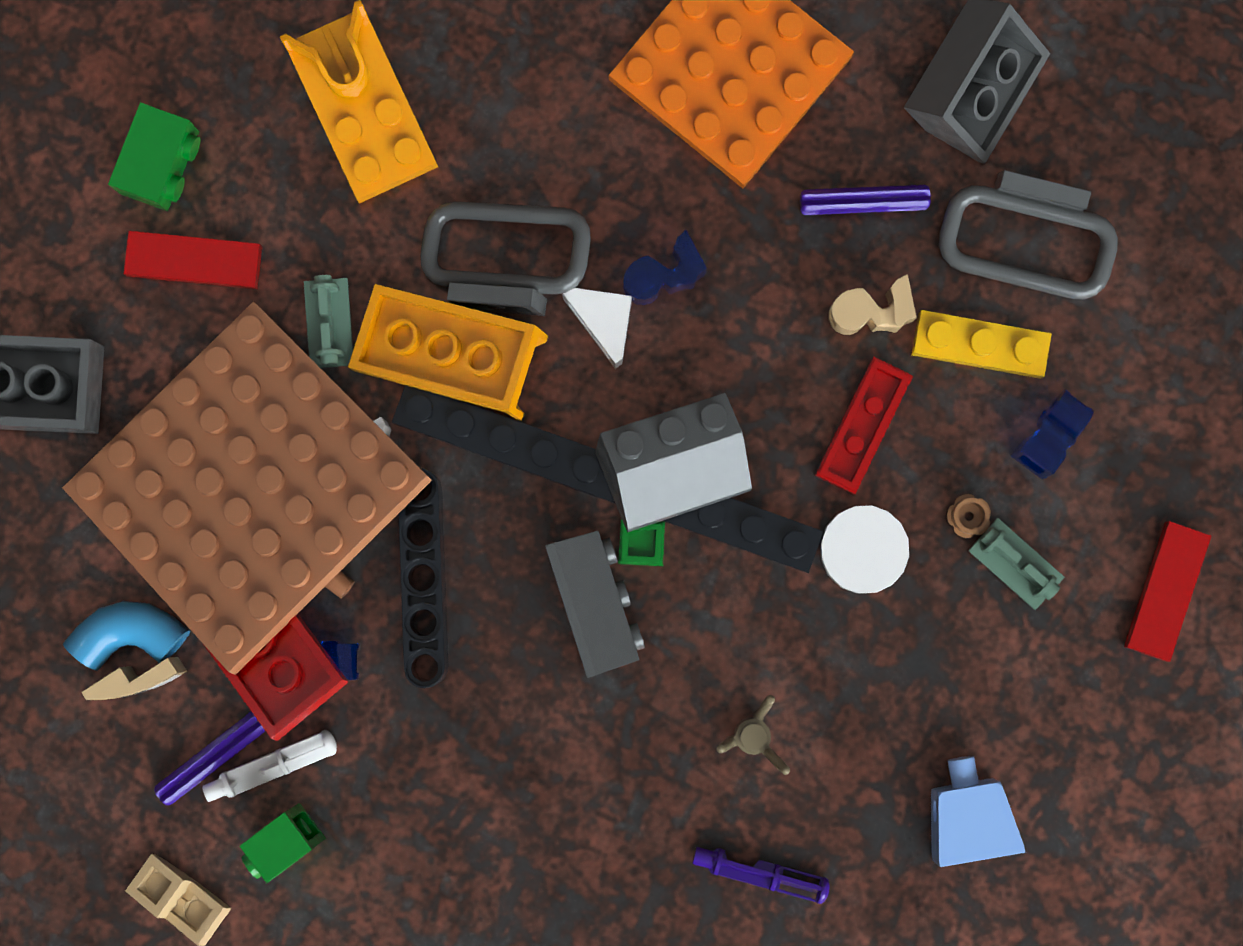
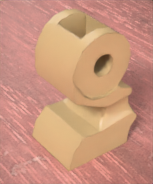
M908 274L897 279L886 292L885 296L888 307L883 309L876 304L864 288L847 290L835 299L828 312V320L831 327L843 335L857 333L865 324L868 325L871 332L889 331L896 333L902 326L912 323L917 317Z

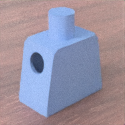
M974 756L947 760L952 785L937 787L931 790V845L933 862L939 867L1025 853L1022 838L1001 782L993 778L978 780Z

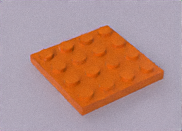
M671 0L609 74V81L740 187L744 188L853 57L854 51L791 0Z

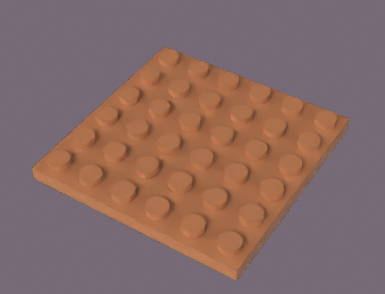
M253 301L62 488L229 673L236 675L432 480Z

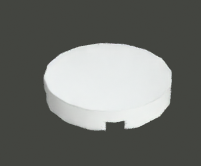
M872 505L854 506L837 514L825 527L820 541L821 560L827 575L841 588L854 593H877L893 585L904 573L909 559V539L902 524L888 511Z

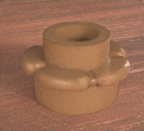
M971 494L961 495L956 498L955 504L948 508L947 521L950 525H953L954 532L960 537L971 538L974 534L982 535L990 525V507L981 498H974ZM967 512L973 514V519L970 521L965 518Z

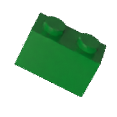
M140 102L108 185L121 195L168 212L171 203L177 202L182 194L185 179L182 175L187 162H192L199 151L201 141L198 136L199 130L188 119Z
M298 803L241 844L240 848L245 853L241 859L247 870L256 879L262 876L264 881L269 883L326 838L303 806Z

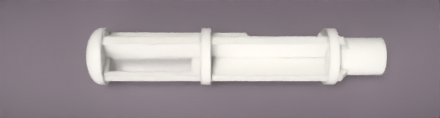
M323 730L318 734L282 749H277L270 754L229 771L222 772L219 779L202 786L203 793L208 802L223 796L235 797L237 794L290 774L292 771L328 756L335 755L337 751L335 738L328 730Z

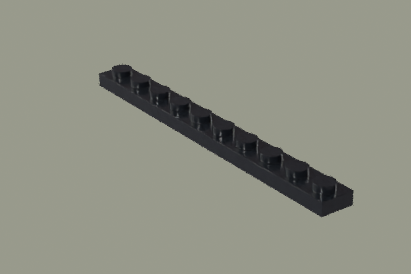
M405 385L392 419L393 424L615 504L595 454L596 449L467 402ZM733 498L663 520V522L804 573H809L824 532Z

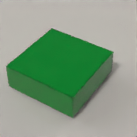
M621 520L619 564L663 566L665 522H657L627 532Z

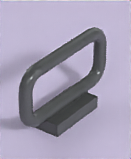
M1004 170L997 174L994 188L971 185L960 189L951 197L939 234V249L942 258L951 267L961 272L1070 299L1084 300L1096 296L1105 288L1115 261L1118 237L1115 228L1106 218L1096 213L1084 211L1088 207L1091 191ZM972 203H982L1095 232L1100 239V248L1091 277L1084 282H1075L960 252L956 245V238L965 208Z
M448 202L435 208L427 218L420 252L421 268L431 282L443 287H449L447 300L452 304L483 312L545 316L547 298L542 294L555 295L567 293L574 289L584 278L591 242L590 227L580 213L565 207ZM452 219L565 225L573 232L570 264L567 271L557 277L446 270L438 264L441 231L445 223Z

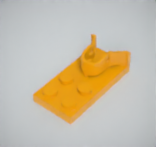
M361 0L354 2L352 13L296 39L286 33L280 36L359 204L438 168Z
M375 284L348 368L355 372L502 411L522 421L524 413L517 403L534 349L545 344L548 335L533 324Z

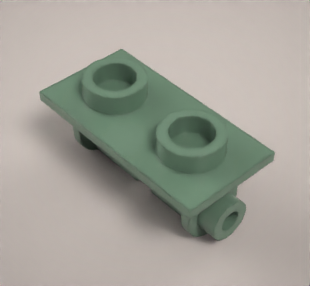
M331 275L314 276V281H304L309 357L320 368L348 366L353 352L348 278L332 279Z
M999 518L990 525L987 531L968 550L1034 610L1045 599L1050 600L1059 591L1060 586L1058 584L1065 578Z

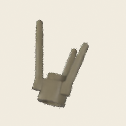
M767 696L758 709L754 711L753 717L740 721L734 730V735L728 736L717 746L716 750L718 753H724L732 747L738 746L747 754L756 755L762 753L782 774L787 775L790 772V768L770 748V729L763 722L765 715L775 702L774 696Z

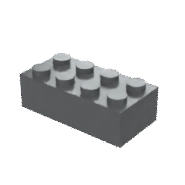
M0 335V429L99 434L105 346L91 339Z

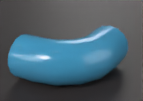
M121 601L98 608L75 628L65 640L63 646L79 662L88 668L98 671L112 653L127 645L139 647L160 663L166 658L171 657L181 647L189 636L190 630L174 616L150 603Z

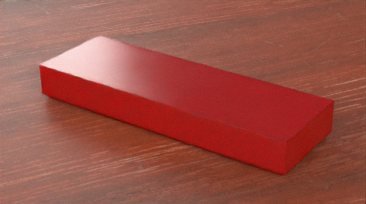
M128 231L123 274L127 277L258 290L263 246L258 243Z
M876 357L871 359L814 476L852 495L856 494L913 375Z
M1171 521L1165 522L1124 644L1125 648L1165 662L1171 661L1212 537L1211 535Z

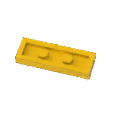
M921 310L918 314L911 355L1041 379L1045 377L1052 333Z

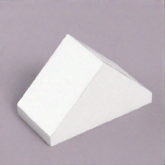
M574 288L567 293H563V300L613 367L616 369L622 365L632 296Z

